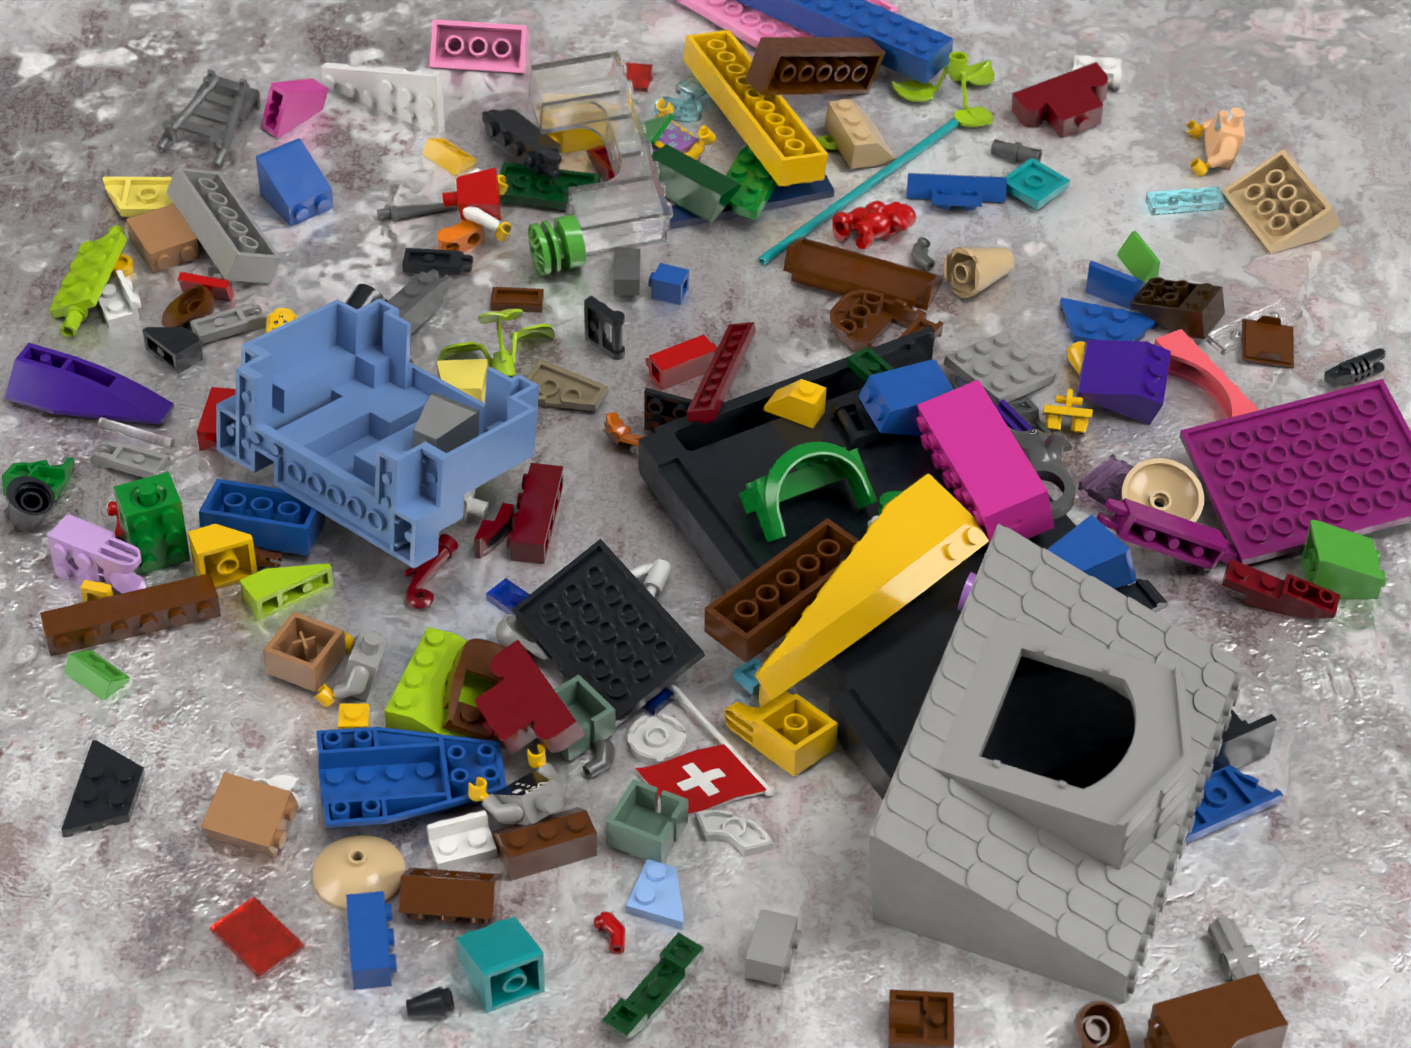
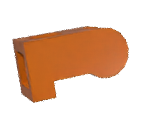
M461 219L460 223L441 229L437 233L438 250H456L464 253L485 243L484 226Z

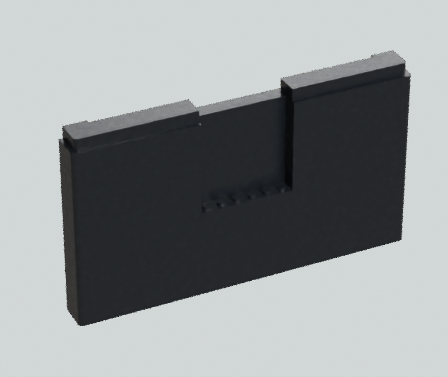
M930 326L871 349L894 369L932 360L935 331ZM847 357L723 402L716 419L711 422H689L688 417L685 416L655 427V433L639 439V472L641 477L726 591H729L827 518L860 541L868 531V521L879 514L881 495L890 491H904L926 474H930L953 496L954 489L952 487L947 488L942 477V469L937 470L931 458L932 452L924 449L920 436L898 434L869 442L863 448L857 449L878 500L877 502L858 509L847 478L779 502L786 536L767 543L756 511L746 514L739 493L747 490L746 484L767 476L769 469L772 468L776 460L785 452L798 445L809 442H827L842 448L846 447L847 451L854 450L849 442L850 436L841 421L835 418L831 412V407L834 403L859 396L861 389L866 383L847 366ZM800 379L826 388L825 413L814 428L764 411V406L776 390ZM849 412L858 430H864L865 428L855 412ZM797 465L793 466L788 474L796 472ZM1049 495V501L1053 502L1054 500ZM1065 514L1063 517L1053 520L1054 528L1028 538V540L1042 549H1048L1074 529L1076 525ZM986 544L892 616L821 666L841 692L830 697L829 717L838 723L837 740L882 800L886 795L962 612L958 610V604L967 578L971 572L977 575L988 549ZM1137 579L1135 583L1129 586L1125 585L1114 588L1116 591L1126 597H1131L1155 613L1167 607L1168 602L1149 580ZM1021 656L981 757L992 761L995 759L1001 761L1002 764L1058 782L1060 780L1065 781L1068 785L1085 789L1110 774L1127 754L1135 733L1133 706L1128 698L1089 676ZM1231 710V720L1227 731L1223 732L1221 738L1223 741L1218 757H1214L1212 773L1229 765L1239 768L1269 755L1277 719L1273 714L1248 724L1246 720L1242 721Z

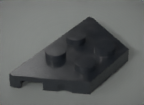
M92 740L61 829L63 837H72V831L91 827V831L103 829L108 825L130 822L145 777L144 767L101 742Z

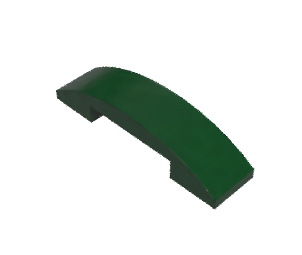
M678 932L660 952V961L626 1000L623 998L619 999L602 1019V1024L626 1039L639 1033L654 1020L676 995L704 952V947Z

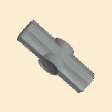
M1228 916L1217 918L1215 922L1208 926L1207 932L1219 953V964L1224 977L1233 981L1259 973L1272 994L1260 971L1259 957L1254 946L1246 944L1234 919H1230Z

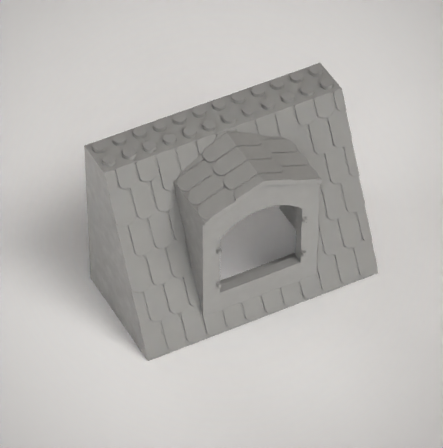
M998 523L869 833L873 920L1124 1003L1127 994H1134L1139 978L1137 974L1140 966H1144L1148 954L1147 946L1149 939L1153 940L1159 912H1163L1166 904L1168 886H1172L1177 872V868H1175L1177 861L1182 859L1186 847L1185 839L1187 833H1191L1194 825L1196 807H1200L1202 803L1205 782L1210 780L1214 764H1212L1214 757H1218L1223 741L1221 739L1223 732L1227 731L1232 714L1230 712L1232 706L1235 707L1240 694L1239 687L1243 674L1238 673L1240 661L1215 645L1208 644L1181 626L1171 623L1131 597H1126L1097 578L1087 575L1047 549H1042L1010 528L1003 527ZM1021 656L1089 676L1131 701L1135 716V733L1131 746L1120 764L1096 784L1080 789L1068 785L1065 781L1060 780L1058 782L1002 764L1001 761L995 759L992 761L981 757Z

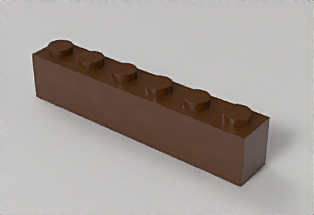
M208 573L40 612L50 656L220 617L221 612L212 575Z

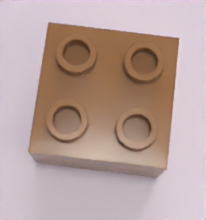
M293 611L263 649L266 673L317 693L318 688L324 684L346 655L344 630Z

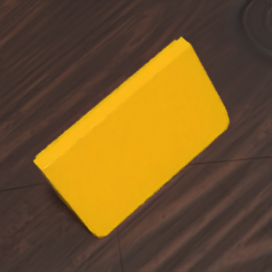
M428 138L423 150V156L453 175H459L477 163L475 157L445 138Z

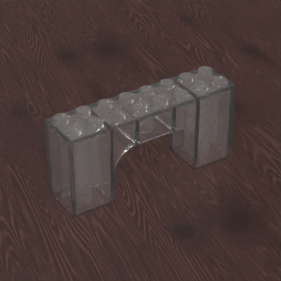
M618 50L531 65L529 98L540 134L576 128L595 132L605 144L615 176L606 182L568 189L566 215L573 214L580 225L585 242L586 257L614 252L615 248L631 249L666 242L667 232L671 231L670 218L673 217L672 206L670 202H666L665 184L659 180V165L657 161L652 159V144L650 140H646V125L644 120L639 118V103L633 99V85L631 80L626 78L625 60L620 59Z

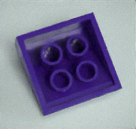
M1087 340L1076 396L1150 425L1164 404L1171 351L1147 341Z

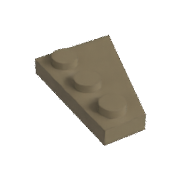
M542 359L537 361L526 376L527 379L539 385V406L595 412L609 393L608 386Z

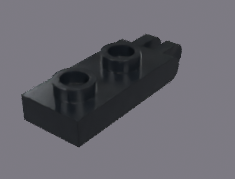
M406 248L402 269L403 272L428 273L433 269L438 271L440 275H459L461 272H470L472 270L474 258L471 255L456 250Z

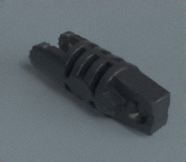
M1378 348L1340 362L1335 367L1325 371L1324 381L1332 387L1352 384L1384 371L1385 366L1379 361L1384 359L1385 350Z

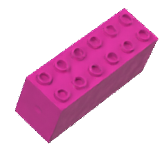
M979 380L917 405L919 417L916 418L920 431L924 434L920 436L922 445L926 451L930 450L932 452L933 464L937 470L942 469V477L947 488L952 487L954 489V498L976 519L978 526L981 527L989 541L986 543L987 547H989L998 523L1003 527L1010 528L1026 539L1054 528L1048 490Z

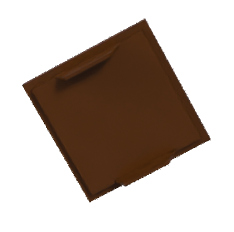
M1262 315L1258 320L1243 318L1242 361L1293 369L1294 327L1281 325V318Z

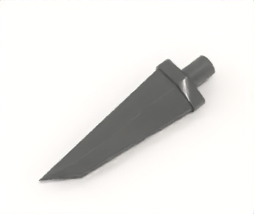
M443 202L390 205L388 208L377 209L378 219L391 218L396 220L449 210L458 206L444 208Z

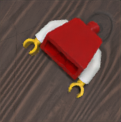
M476 168L466 175L458 176L456 178L457 191L442 193L444 208L458 206L462 220L475 222L491 231L496 230L495 237L501 242H506L510 237L511 224L508 222L499 224V221L502 220L500 195L505 194L508 185L505 184L506 178L504 175L497 176L496 168L486 170Z

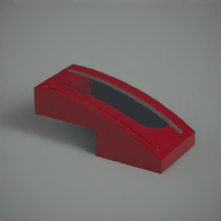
M503 502L494 521L483 519L474 538L475 558L481 559L495 550L508 536V532L512 529L514 504Z

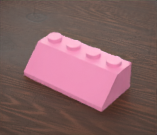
M433 19L429 67L524 74L529 53L530 29L527 25Z

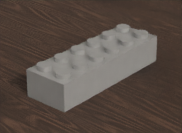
M176 167L166 193L223 277L230 282L243 281L253 284H271L281 257L221 172Z

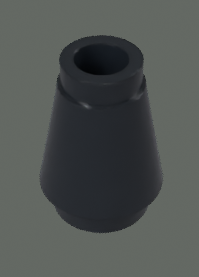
M439 986L411 999H406V1008L410 1019L415 1017L446 1018L448 1014L455 1013L454 999L450 987L442 988V986Z

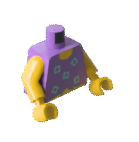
M658 100L656 104L659 110L658 117L670 113L673 114L674 108L671 102L663 109L666 105L665 100ZM671 121L656 143L645 147V154L641 156V162L644 165L647 156L666 144L699 161L701 154L705 150L704 146L713 144L716 136L707 126H702L698 131L699 139L674 121Z

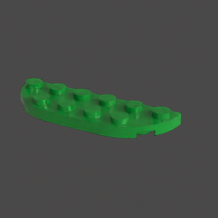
M746 145L739 152L726 174L727 177L741 184L740 189L728 204L732 206L734 213L757 220L777 183L749 146Z

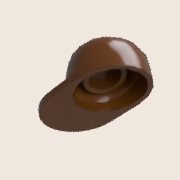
M200 284L187 289L165 309L162 316L163 326L180 327L187 321L191 322V320L212 315L215 308L213 294L204 285Z
M1104 1001L1091 1002L1081 1007L1076 1013L1073 1028L1083 1048H1131L1123 1018L1112 1004Z

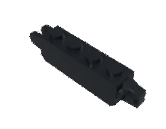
M492 109L488 112H482V122L485 124V131L490 139L536 175L544 174L549 179L561 177L559 167L560 163H562V156L560 155V144L515 109L500 111Z

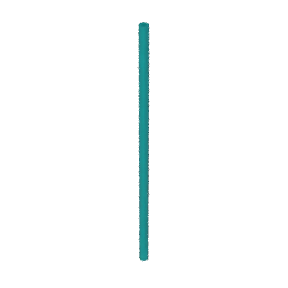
M956 119L948 121L758 257V262L762 266L784 252L799 237H805L837 212L844 209L959 126Z

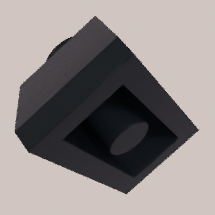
M146 327L142 329L145 349L177 374L203 360V343L200 337L192 334L186 328Z

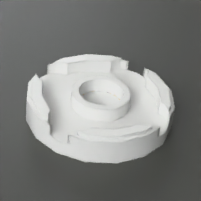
M650 714L642 716L634 721L628 730V748L637 760L649 765L668 761L682 755L686 749L684 726L676 718L666 714H657V716L650 717Z

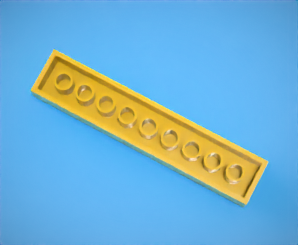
M724 30L686 35L683 61L778 186H790L791 184L812 183L824 180L828 158L827 152L781 95H761L745 81L753 59L732 32Z

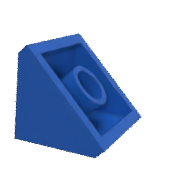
M1090 261L1085 293L1132 310L1130 302L1146 283L1134 276Z

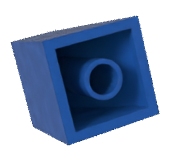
M299 138L256 156L260 196L290 227L334 208L332 188Z
M928 360L870 375L858 397L880 433L922 436L924 434L920 431L916 418L919 417L917 405L952 391L954 388L937 361Z

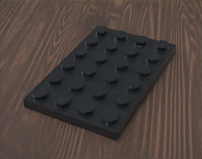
M601 538L511 609L528 632L539 642L570 679L580 675L615 709L616 727L705 656L703 650Z

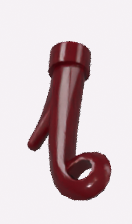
M441 534L439 536L438 555L416 568L410 567L403 572L404 577L415 574L405 594L406 602L410 607L420 610L432 604L434 600L433 593L422 588L446 559H450L457 551L459 545L452 536Z

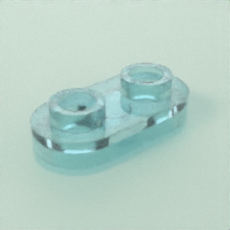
M668 96L660 98L666 102L663 109L668 106L669 102L673 105L674 118L672 121L695 123L702 118V105L695 100L677 99ZM657 100L655 102V115L658 117L659 110L656 107V104L658 102Z

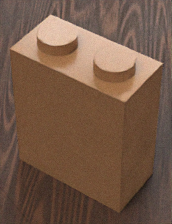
M174 204L126 219L129 239L152 274L200 258L197 237Z
M224 772L201 828L208 838L276 857L278 849H282L287 839L286 830L289 822L293 821L297 815L298 802L291 791Z

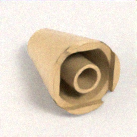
M957 247L952 249V252L947 254L944 259V277L946 282H951L954 287L951 290L955 295L960 298H969L1011 272L1014 268V256L1007 248Z

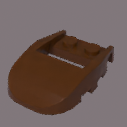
M861 289L851 291L845 294L830 311V323L835 336L856 352L866 347H875L872 344L893 321L908 327L900 337L930 326L935 331L934 340L942 336L943 322L940 320L937 324L926 319L927 313L920 309L914 311L907 307L906 301L899 298L895 301L884 299L883 293Z
M470 639L458 651L453 661L452 669L447 674L445 683L447 684V693L444 697V709L448 710V716L443 722L442 728L469 738L499 741L500 748L507 750L498 736L491 738L482 723L487 720L479 708L459 701L466 673L499 683L492 673L490 665L493 657L506 647L484 639Z

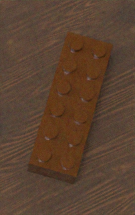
M761 37L745 81L761 95L869 94L885 51L869 37Z
M827 518L705 607L704 632L742 661L748 663L797 624L802 617L801 614L807 606L814 602L817 598V593L840 563L847 559L852 552L851 549L859 540Z

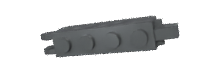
M433 269L428 273L421 272L389 299L387 303L399 309V317L411 323V333H413L441 308L444 294L452 286V277L445 275L439 278L438 271Z

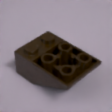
M1161 277L1150 278L1130 302V307L1173 332L1182 329L1188 337L1205 339L1225 314L1223 287L1214 286L1210 283L1197 284L1189 283L1186 280L1173 281L1165 280Z

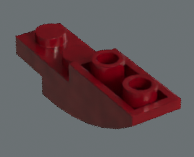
M1230 559L1226 566L1221 584L1246 595L1245 604L1294 617L1334 618L1340 599V594L1289 573L1282 580L1233 559Z

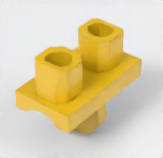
M1067 388L1066 396L1056 395L1055 403H1062L1065 406L1044 404L1045 426L1049 430L1060 431L1062 417L1072 418L1071 432L1085 434L1088 421L1092 418L1093 409L1071 407V405L1082 406L1083 398L1072 397L1073 389Z

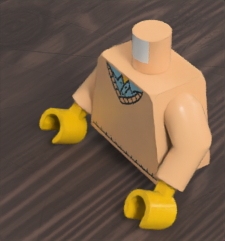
M1233 107L1230 112L1218 111L1214 118L1204 121L1202 125H1199L1195 120H1191L1186 124L1190 129L1186 133L1194 139L1200 138L1204 131H1206L1204 143L1207 161L1203 162L1200 158H1195L1190 163L1191 170L1195 175L1199 177L1204 176L1210 167L1212 169L1216 167L1227 170L1231 169L1245 136L1243 127L1245 113L1243 110Z

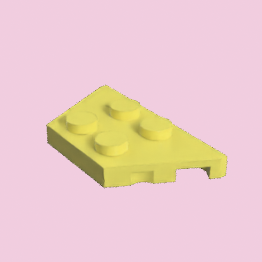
M103 177L104 188L121 217H134L173 204L166 193L172 177Z

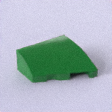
M65 458L64 464L52 466L49 465L47 460L32 463H12L2 475L3 495H6L8 484L14 478L32 476L44 481L51 487L56 501L70 478L74 467V458Z

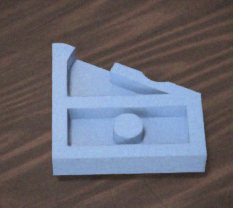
M647 859L626 904V913L683 929L684 916L676 867Z

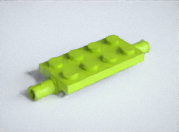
M111 226L108 229L107 235L101 239L86 241L79 246L78 253L70 264V269L62 280V285L53 299L54 301L49 309V313L54 319L62 316L66 318L60 327V332L67 338L74 337L77 334L81 322L86 320L88 316V309L96 306L128 240L120 226Z

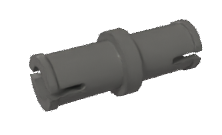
M994 139L991 146V154L1009 157L1015 162H1018V160L1028 161L1031 158L1040 162L1042 149L1022 146L1020 142L1009 143Z

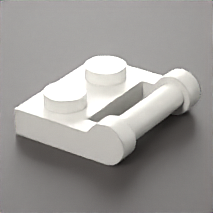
M1088 55L1074 56L1073 70L1097 62L1108 76V87H1112V90H1119L1122 60L1091 57Z

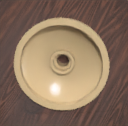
M1153 458L1140 462L1129 471L1121 488V501L1126 498L1193 522L1198 520L1204 506V492L1198 478L1189 468L1171 459ZM1155 502L1161 503L1163 507H1157Z
M353 835L341 838L328 845L317 857L313 866L312 876L315 890L320 898L336 909L347 911V894L384 891L385 903L390 902L400 892L401 875L406 869L401 853L390 842L371 835Z

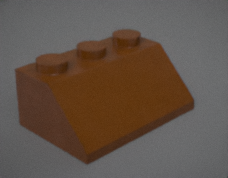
M578 807L548 815L532 825L516 824L491 832L497 852L510 881L597 856V832L587 810Z
M410 867L401 875L399 913H407V918L426 919V915H438V920L453 922L457 921V917L469 918L470 923L487 924L488 919L493 920L497 913L502 874Z

